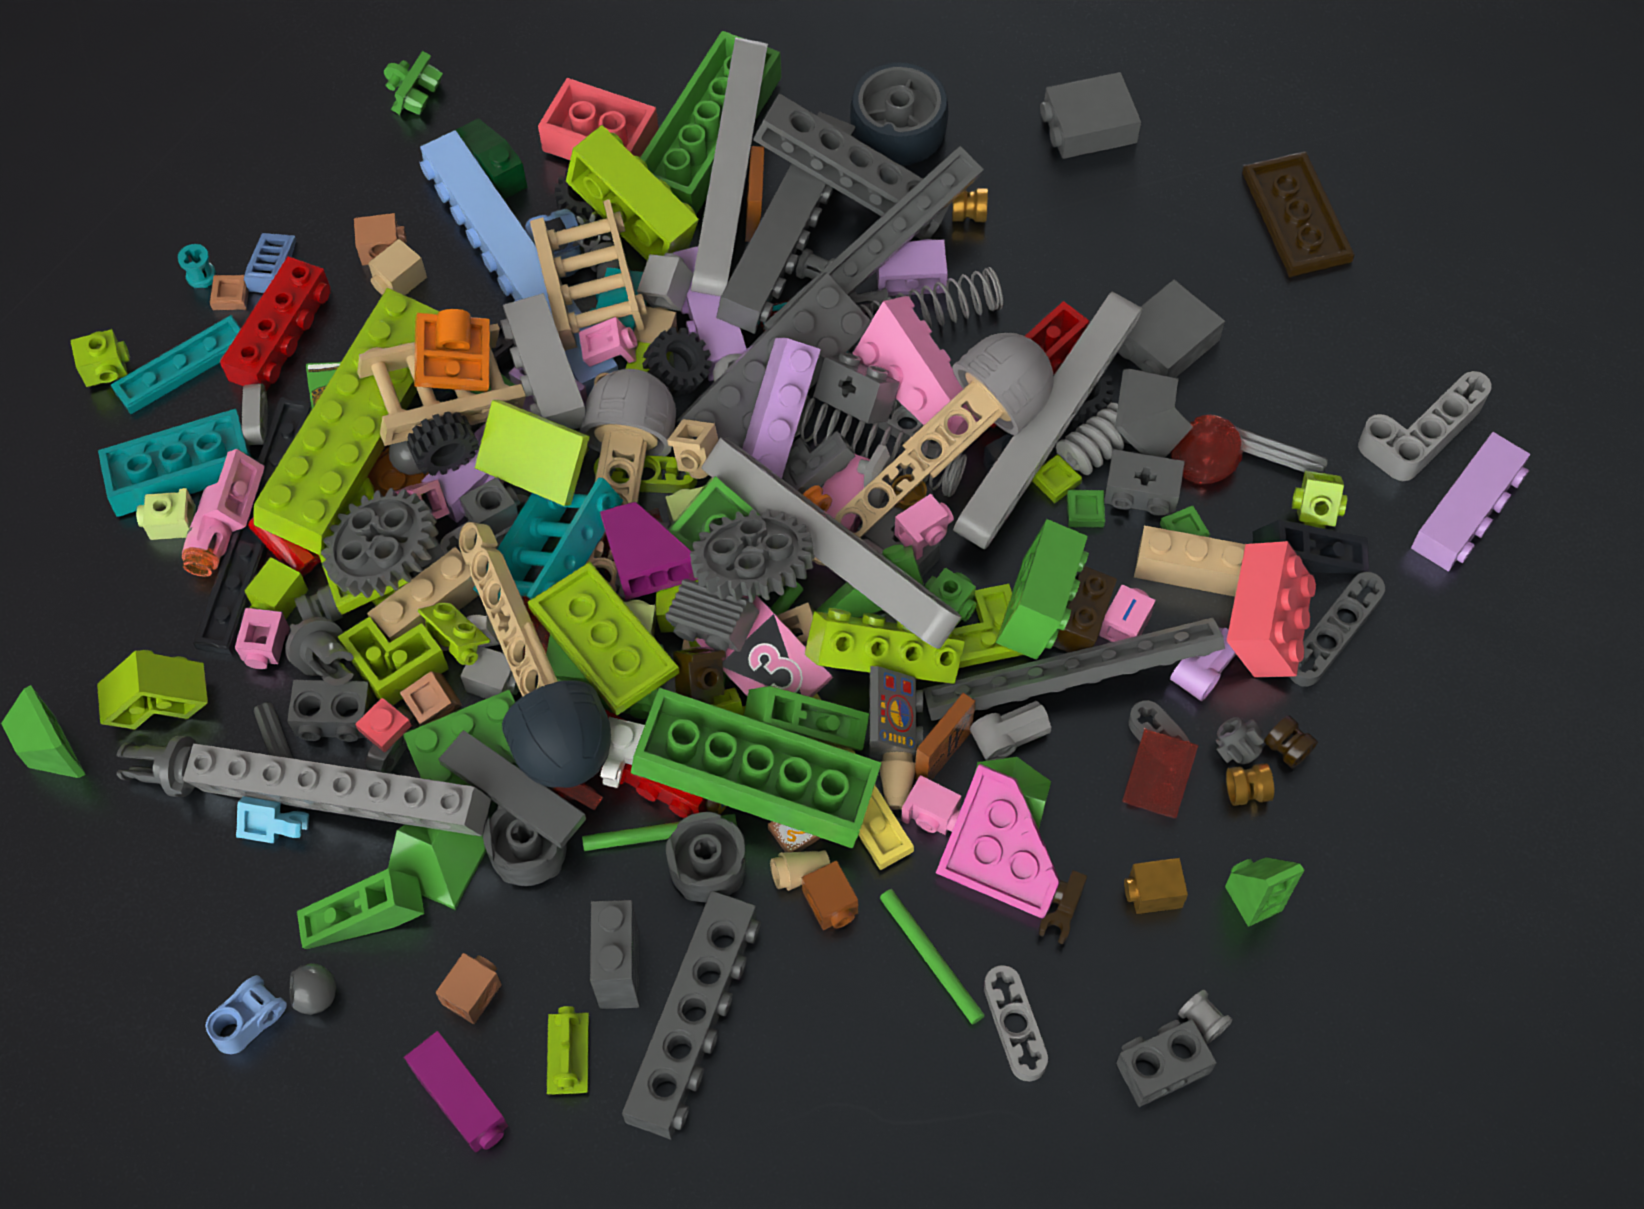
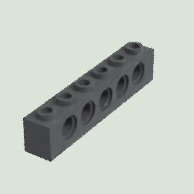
M780 93L753 139L755 142L880 216L888 212L923 180ZM950 204L915 236L921 240L930 239L941 224Z
M714 891L710 892L622 1114L625 1123L668 1139L672 1138L675 1128L679 1130L683 1128L689 1112V1106L685 1105L690 1090L697 1091L704 1073V1068L700 1067L705 1052L712 1053L718 1038L719 1031L714 1029L719 1015L725 1017L730 1008L733 993H730L729 989L734 978L740 980L744 972L747 957L743 956L746 945L748 942L754 944L759 933L761 921L757 920L755 905ZM722 935H728L734 939V942L726 948L714 945L716 938ZM707 971H715L720 975L718 981L713 984H704L699 978ZM699 1007L706 1011L705 1016L699 1021H689L684 1016L689 1009ZM676 1045H688L691 1048L690 1054L683 1059L673 1058L670 1052ZM662 1082H672L677 1086L671 1096L660 1097L655 1094L656 1087Z

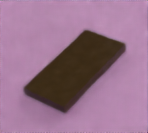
M1306 151L1244 166L1242 174L1289 277L1353 262L1355 254Z

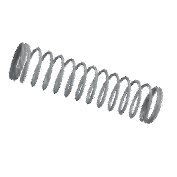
M990 267L985 268L982 274L974 271L971 279L962 274L958 283L956 280L949 278L946 287L942 283L936 282L933 290L924 285L921 289V294L912 289L908 296L911 299L913 292L918 296L921 302L923 318L931 329L930 314L924 302V290L928 289L933 296L937 320L941 326H944V315L936 297V288L940 285L945 291L950 317L956 323L957 313L949 293V283L952 281L958 288L960 306L964 317L968 319L970 311L966 297L961 289L962 278H966L970 283L975 310L981 316L982 305L974 285V275L978 274L983 280L985 299L989 309L993 312L1003 307L1002 288L995 271ZM989 275L995 288L997 303L990 288ZM899 293L896 296V298H899L900 296L905 297V295L902 293ZM886 297V298L884 299V301H885V300H890V299H892V298ZM874 300L871 303L870 310L864 304H861L859 306L860 309L864 307V309L870 316L871 321L874 318V304L876 303L879 306V308L881 306V304L876 300ZM855 344L851 347L852 352H854L856 348Z
M808 395L805 399L794 438L801 433V438L805 442H809L813 438L815 446L818 447L832 434L837 424L840 410L835 409L828 427L827 436L820 444H817V432L828 408V404L824 403L819 411L814 432L808 439H805L804 428L815 405V398L810 399ZM849 414L846 417V420L841 431V435L844 438L849 430L853 416ZM861 420L857 426L853 444L851 445V449L854 452V454L856 443L858 442L863 431V428L865 426V422ZM879 423L873 424L866 448L860 456L868 458V451L876 435ZM891 426L887 427L880 445L886 446L891 433ZM903 431L897 437L891 456V463L894 461L902 443ZM929 441L925 443L922 449L924 456L927 454L930 445ZM941 446L938 447L934 459L941 455ZM959 454L953 464L951 462L945 468L941 479L934 488H932L933 478L930 475L923 481L926 483L929 479L931 491L936 490L942 483L944 496L951 497L962 478L967 460L966 455ZM900 467L899 473L903 470V475H906L907 468L903 469Z

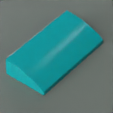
M236 408L98 450L107 498L117 517L137 511L138 505H144L145 495L179 493V489L187 488L189 494H193L218 483L227 454L232 450L238 449L251 457L249 447L243 437L242 424Z

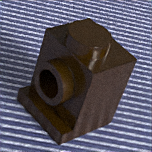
M711 647L674 651L673 660L679 667V674L675 676L676 693L710 705L714 704V696L725 695L722 658H726V652Z

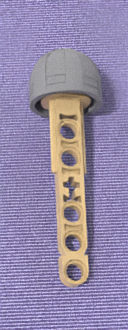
M998 333L986 337L972 347L952 367L954 375L963 390L902 445L905 451L836 514L835 520L841 523V519L847 514L853 513L858 515L862 520V528L854 534L862 538L928 475L935 478L993 423L1004 431L1017 435L1044 408L1053 388L1054 378L1050 360L1037 343L1023 335ZM966 404L969 411L963 408L962 406ZM972 415L979 418L980 420L976 422ZM953 416L963 417L968 424L967 431L960 435L953 434L948 429V420ZM927 440H934L941 446V455L936 459H928L922 454L921 445ZM899 466L903 469L911 467L913 469L911 474L913 481L902 480L895 488L901 492L899 495L895 494L889 484L882 481L887 477L890 483L893 482L899 474L897 469ZM874 489H882L887 493L889 502L883 508H874L868 502V494ZM816 557L812 559L815 563L825 566Z
M622 369L607 374L594 385L585 404L586 415L583 418L579 432L590 436L587 446L600 452L595 482L598 477L604 478L624 500L621 505L632 502L637 503L645 456H667L671 452L672 446H668L667 440L675 430L676 408L670 391L658 378L642 370ZM613 468H622L628 473L629 480L623 484L615 483L610 478L609 471ZM605 532L600 540H603L604 536L606 535ZM599 541L586 564L591 562L595 568L607 569L611 575V581L608 584L616 592L617 569L612 561L614 559L611 549L608 552L607 558H600L604 543Z

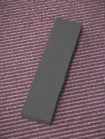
M464 730L439 758L442 766L469 785L480 790L496 804L561 849L586 820L583 812L544 785L527 777L521 769Z

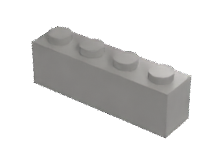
M544 293L504 304L503 308L506 319L500 320L505 340H513L515 347L510 348V353L515 368H523L525 375L520 376L521 385L526 397L532 396L535 403L529 405L531 413L573 430L580 428L586 415L585 406Z

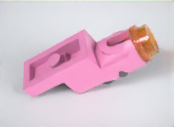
M238 449L228 452L218 483L204 489L197 512L187 532L182 550L183 568L193 575L210 576L212 571L218 568L220 558L227 550L232 532L246 527L265 466Z

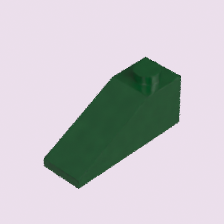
M479 118L456 129V132L503 200L528 188L523 162L503 137Z

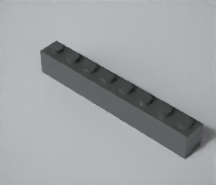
M819 111L818 117L853 137L856 126ZM791 163L721 295L717 319L755 334L760 322L766 323L774 306L770 302L773 297L780 298L786 283V279H783L785 273L792 274L798 260V255L795 254L798 249L804 251L811 233L807 230L810 226L816 227L822 213V209L819 207L821 203L828 204L834 189L833 187Z

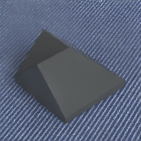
M1134 369L1123 370L1115 429L1139 453L1165 458L1193 428L1175 409L1178 379Z

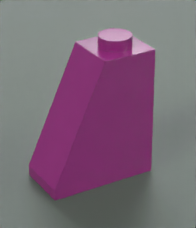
M632 502L600 512L626 600L681 585L682 580L685 578L692 581L697 580L693 575L691 551L638 503Z
M438 1031L404 1057L417 1079L475 1153L482 1147L485 1150L489 1149L500 1141L504 1136L503 1130L508 1127L504 1117Z

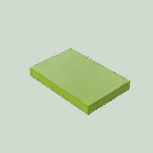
M499 399L492 400L475 469L498 477L503 481L560 505L568 506L572 503L590 436Z

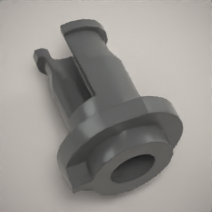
M313 617L296 625L292 623L289 626L291 633L286 642V655L295 667L305 675L322 676V679L331 686H340L352 679L354 674L340 661L342 658L351 661L354 657L341 645L338 636L343 634V631L336 623L324 617Z
M175 736L169 741L167 746L147 744L136 746L134 743H124L118 749L116 754L118 757L154 760L153 768L131 766L129 770L120 769L116 774L121 780L135 778L141 782L159 783L167 795L171 797H186L195 788L183 781L193 743L197 744V742L192 737Z

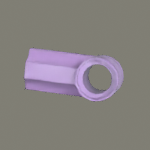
M1219 628L1224 637L1225 649L1212 652L1207 656L1182 659L1171 675L1170 680L1200 701H1203L1212 691L1221 676L1220 673L1236 655L1227 642L1229 631L1227 628Z

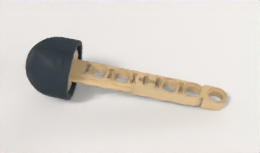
M468 522L460 531V551L466 565L470 566L471 577L522 695V698L507 711L502 722V731L513 758L527 777L541 785L563 788L580 785L597 774L608 758L611 743V726L608 716L596 690L590 684L573 680L557 681L503 554L496 549L498 543L492 529L486 524ZM500 588H501V595H500V599H499V601H498L499 591H500ZM525 646V656L523 659V649ZM537 674H538V685H537V688H536V687H535V680H536V676H537Z

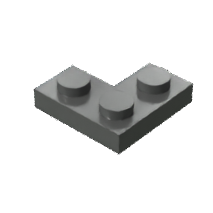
M838 431L832 434L814 451H811L807 443L800 437L791 446L783 478L785 482L803 495L805 491L815 485L821 487L835 473L845 469L856 456L846 439Z

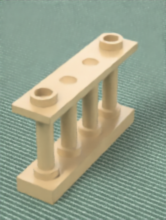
M610 199L603 201L607 218L558 232H555L554 229L547 230L543 217L530 221L554 323L564 351L577 347L574 334L580 332V328L602 323L614 317L621 318L633 314L637 330L644 329L641 316L647 314L642 294L635 295L619 234L626 230L621 212H613ZM608 232L612 234L614 246L561 259V256L555 257L554 250H558L559 245ZM615 259L619 261L622 273L568 287V284H561L560 278L566 277L567 272ZM621 287L626 288L629 301L575 315V312H568L567 305L573 304V300Z
M498 324L490 325L489 384L492 389L491 391L475 394L468 390H455L457 399L441 403L436 400L432 388L416 387L423 406L408 411L402 409L388 372L409 367L414 380L415 342L385 349L380 347L372 348L363 354H359L358 376L363 378L374 375L388 412L386 416H382L380 429L384 446L408 441V434L414 433L412 429L415 425L421 427L422 420L425 418L428 421L433 420L432 415L437 413L440 417H443L444 412H451L452 415L458 412L461 416L465 415L470 425L487 422L492 400L499 399L523 409L526 395L522 385H505L491 350L497 344L500 330Z

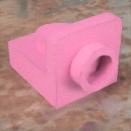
M617 317L579 332L583 361L589 367L620 354L628 363L636 361L634 349L637 347L636 336L630 327L626 328Z

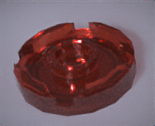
M1217 415L1196 417L1195 421L1190 422L1193 428L1173 448L1171 455L1175 460L1185 461L1182 475L1184 478L1195 483L1211 484L1225 479L1236 470L1242 460L1243 444L1239 432L1229 420Z

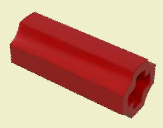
M254 517L249 521V528L279 561L300 572L302 577L310 573L321 561L318 554L255 526Z

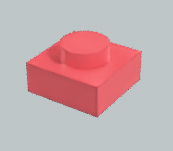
M381 698L355 724L358 731L384 753L412 726L409 719L384 698Z

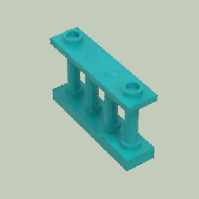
M598 477L588 495L574 494L572 503L568 506L560 505L534 493L530 495L497 549L503 554L520 596H526L531 600L586 564L605 532L600 512L620 506L624 501L604 478ZM567 508H579L570 524L559 523ZM550 536L562 537L553 553L540 552ZM532 565L544 567L534 583L523 581ZM474 586L473 590L479 595L476 586ZM500 588V591H499L498 601H499L500 595H501V588Z

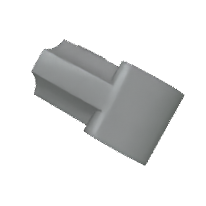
M1035 701L1002 716L998 713L986 715L971 725L970 732L985 760L990 761L1007 758L1018 746L1050 733L1052 727L1043 705Z

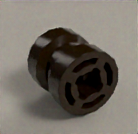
M1288 715L1270 731L1264 743L1271 750H1278L1283 755V761L1293 769L1314 750L1318 741L1310 733H1303L1299 729L1298 722Z

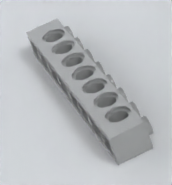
M193 743L183 781L208 793L239 798L245 796L281 802L280 804L476 836H482L491 801L490 797L473 786Z

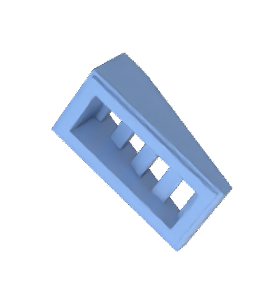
M261 234L244 275V281L249 292L264 293L287 256L292 257L296 243L295 236ZM269 244L283 245V247L269 246ZM267 252L280 253L279 256L266 255ZM264 262H275V265L264 264ZM262 271H272V273H261V272H262Z

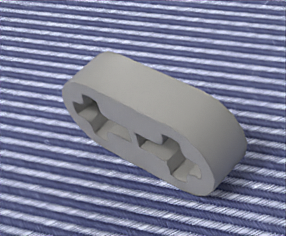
M264 384L244 385L242 400L243 437L247 446L264 444L267 436L268 401Z

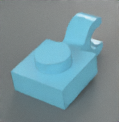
M243 796L238 801L236 837L267 843H274L279 838V834L300 838L302 829H308L309 814L300 811L280 813L281 802Z

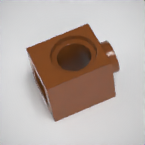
M837 860L801 877L802 892L823 930L831 926L835 929L841 928L849 924L855 918L854 915L858 914V899Z

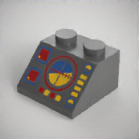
M870 666L869 759L882 761L883 754L907 752L913 755V761H915L916 749L923 742V726H916V712H923V690H916L915 677L879 666Z

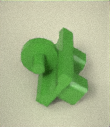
M422 51L410 71H408L409 63L404 60L400 64L389 63L384 70V75L389 80L386 84L387 88L394 91L397 86L399 87L395 93L396 101L391 108L392 111L400 115L405 108L418 115L421 114L428 102L429 96L416 88L418 85H421L435 92L443 75L442 72L429 65L431 55Z

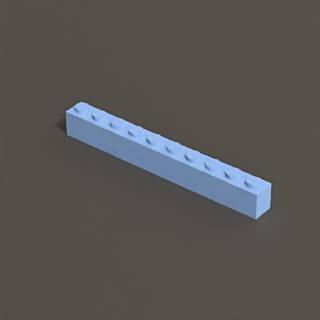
M456 130L421 146L423 161L420 162V166L428 180L434 179L436 182L435 188L443 203L447 201L452 206L450 210L459 226L465 225L467 237L473 248L479 247L482 250V259L490 272L496 271L498 274V283L506 296L511 294L515 301L544 293L552 315L536 246ZM574 301L573 304L567 305L569 313L581 314ZM591 326L583 327V328H580L579 330H580V331H583V330H585V329H587V328H590ZM578 332L574 334L577 347L565 350L574 378L586 387L588 398L594 387L596 376L601 373L617 371L618 365L611 358L589 367L583 361Z

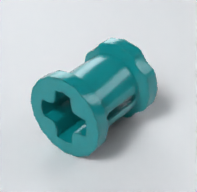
M200 244L187 245L178 254L179 265L182 269L186 270V280L194 288H206L212 285L213 276L216 275L214 266L209 263L210 258L207 249ZM189 255H190V257H191L192 262H189V259H188V256H189ZM204 270H205V272H206V274H207L206 277L204 276V274H203V272H202V271H204Z

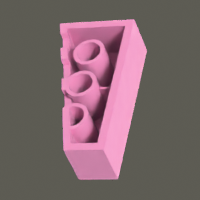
M909 296L885 300L852 354L861 358L860 363L866 366L881 367L889 372V377L899 381L900 384L895 398L925 425L963 388L950 366V357L944 349L940 350L930 336L932 330L925 320L920 321L913 310L915 305ZM964 404L962 407L969 411L967 405ZM972 415L976 422L980 420L979 418ZM953 416L948 420V429L953 434L960 435L967 431L968 424L963 417Z

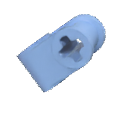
M253 976L243 982L230 998L210 1014L206 1022V1032L221 1052L225 1054L239 1053L265 1028L271 1026L280 1018L286 1009L287 1003L282 998H275L264 987V980L260 976ZM231 1024L237 1025L233 1034L227 1037H220L224 1027Z

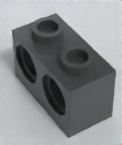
M293 680L287 722L295 736L308 741H316L321 737H336L346 742H353L358 740V738H367L358 731L355 724L375 705V695L369 682L348 681L340 686H331L325 681ZM320 708L315 715L305 716L309 710ZM358 709L354 715L343 717L346 711Z
M1193 1019L1183 1024H1180L1179 1020L1169 1022L1157 1030L1159 1035L1146 1041L1143 1037H1138L1122 1046L1123 1052L1120 1053L1116 1065L1139 1107L1210 1074L1216 1061ZM1172 1045H1185L1189 1048L1192 1057L1187 1059L1177 1057L1172 1050ZM1141 1060L1150 1062L1155 1067L1156 1074L1151 1076L1141 1074L1136 1067V1062Z

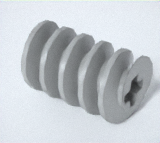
M1110 403L1107 409H1102L1097 413V416L1091 417L1087 420L1086 424L1076 428V432H1071L1066 436L1065 440L1057 442V454L1074 470H1079L1081 473L1089 475L1093 471L1092 465L1098 468L1103 465V458L1111 459L1113 449L1123 450L1124 443L1130 444L1115 429L1118 403Z

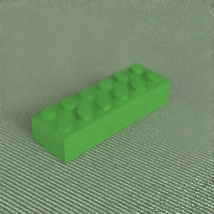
M725 31L720 33L640 157L646 163L648 170L657 179L665 181L671 188L672 193L682 203L690 205L696 215L708 195L735 37L741 38ZM768 47L755 120L781 79L780 52Z
M659 687L633 756L631 773L853 848L864 820L881 762Z

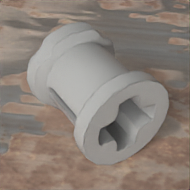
M1201 990L1180 1009L1178 1014L1182 1019H1193L1198 1030L1202 1033L1205 1043L1209 1044L1231 1024L1232 1018L1229 1015L1223 1016L1207 999L1208 993L1205 990Z

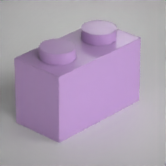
M923 239L906 243L876 271L878 290L886 288L889 296H896L899 293L909 295L912 289L921 294V289L924 285L933 290L936 282H940L946 287L947 264L944 240ZM940 285L936 288V293H945ZM928 289L924 290V294H931Z

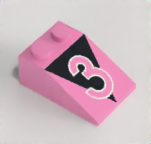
M756 595L753 604L759 610V614L741 651L737 652L730 648L727 649L726 658H722L723 671L747 697L749 689L766 686L813 697L833 676L823 666L816 665L804 655L806 647ZM695 639L701 647H709L705 640Z

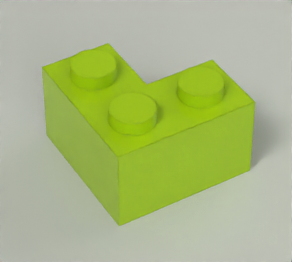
M370 616L338 636L341 645L354 657L350 662L364 681L369 682L377 699L384 698L391 705L403 699L400 694L401 691L429 672L442 674L449 669L442 649L422 623L391 643L388 642Z
M135 650L97 684L100 724L135 730L153 714L189 719L208 703L204 663L190 661L181 656L168 657L157 655L149 650Z

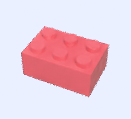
M566 78L538 125L542 150L570 160L573 148L603 125L610 133L613 132L618 135L624 147L634 156L641 157L659 129L656 107Z
M1288 541L1245 545L1227 642L1254 677L1297 676L1299 662L1304 658L1303 637L1305 629H1308L1310 625L1309 604L1311 597L1315 595L1316 583L1313 575H1310L1303 565L1300 556H1297Z

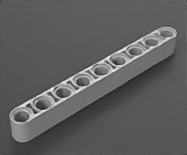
M735 37L691 291L721 297L728 283L767 43Z
M1113 291L1108 295L1054 375L1053 388L1046 405L1026 427L1022 428L1017 435L1012 437L959 516L953 529L955 533L984 550L989 546L1136 325L1143 308Z
M720 437L702 465L703 471L711 477L716 476L760 515L767 509H770L772 517H775L780 512H784L785 520L796 517L797 525L805 524L806 532L811 533L814 555L819 561L920 639L937 649H941L962 618L957 611L738 445L726 438Z

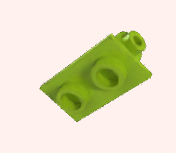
M437 603L434 606L418 609V613L426 619V630L441 645L449 647V652L462 665H473L478 659V645L490 643V639L451 603Z
M564 1006L558 1009V1014H548L547 1095L588 1093L589 1013H575L574 1007Z

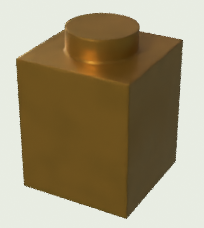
M1180 858L1133 864L1129 878L1124 880L1128 902L1134 901L1136 914L1183 908L1188 896Z

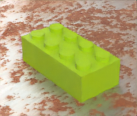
M601 125L573 148L566 182L604 219L607 218L603 201L610 199L613 212H621L626 230L619 234L647 261L650 254L664 256L665 253L673 254L676 251L689 249L699 220L694 210L687 203H682L672 193L671 188L665 181L657 179L648 170L646 163L640 157L634 156L625 148L618 135L613 132L610 133Z

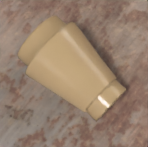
M888 752L883 754L880 775L884 799L890 809L902 810V806L911 792L916 764L913 762V755L911 753Z
M825 850L819 852H780L778 857L772 858L770 861L775 886L777 889L786 888L788 891L802 885L801 877L830 864Z

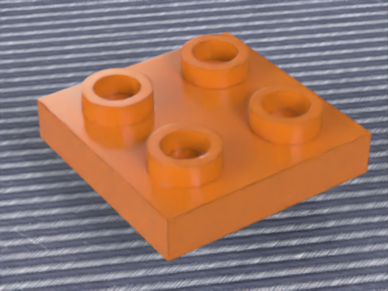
M459 309L442 310L438 314L417 313L415 317L414 387L487 392L489 389L490 319L473 318L469 312Z

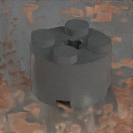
M498 806V810L490 818L488 817L484 825L483 841L493 868L504 882L531 886L553 878L561 871L566 856L567 843L562 849L501 806ZM524 839H529L527 843L523 841Z
M712 812L696 813L684 818L667 841L666 856L671 879L675 887L687 900L707 902L711 891L730 896L741 888L747 867L746 852L741 831L734 823H730L721 818V815ZM710 855L711 859L703 860L702 856Z

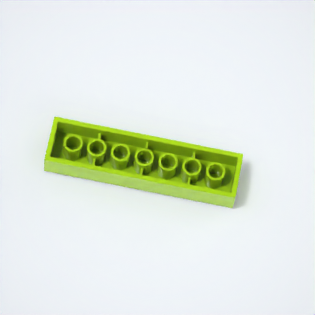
M390 288L385 290L255 501V526L321 555V551L327 546L323 539L333 535V532L330 530L331 525L340 524L341 520L337 515L347 512L349 504L354 500L385 447L380 435L382 416H386L388 412L374 375L359 378L357 373L359 354H363L372 348L380 347L385 349L415 342V317L417 313L438 314L440 311ZM409 367L388 372L400 405L405 410H407L417 393Z

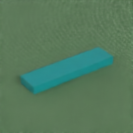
M230 315L112 383L111 387L129 413L133 414L220 363V360L239 333L241 327L233 316Z

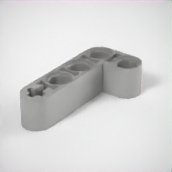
M1467 372L1408 429L1387 415H1373L1367 420L1358 442L1360 452L1392 478L1399 481L1411 480L1480 413L1491 391L1492 384L1490 379L1480 372Z

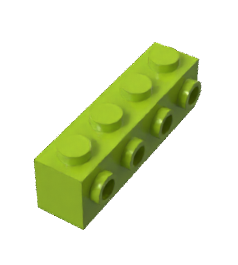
M829 608L828 613L814 611L804 655L816 665L870 672V666H879L915 677V679L955 684L965 641L954 634L953 631L941 649H937L920 639L900 622H886V618L880 615L864 613L863 618L851 617L850 612L837 608Z

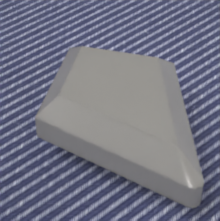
M878 445L870 461L863 459L859 461L857 470L858 473L864 474V488L891 464L888 449L884 445ZM885 477L882 481L889 484L888 478ZM882 489L872 490L868 494L870 505L874 508H879L885 491Z

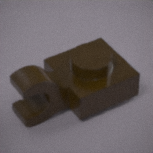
M1072 870L1068 883L1060 881L1053 899L1054 903L1059 904L1058 910L1043 917L1039 927L1040 936L1045 935L1047 927L1056 925L1061 929L1058 943L1063 944L1066 942L1070 932V923L1083 892L1087 875Z

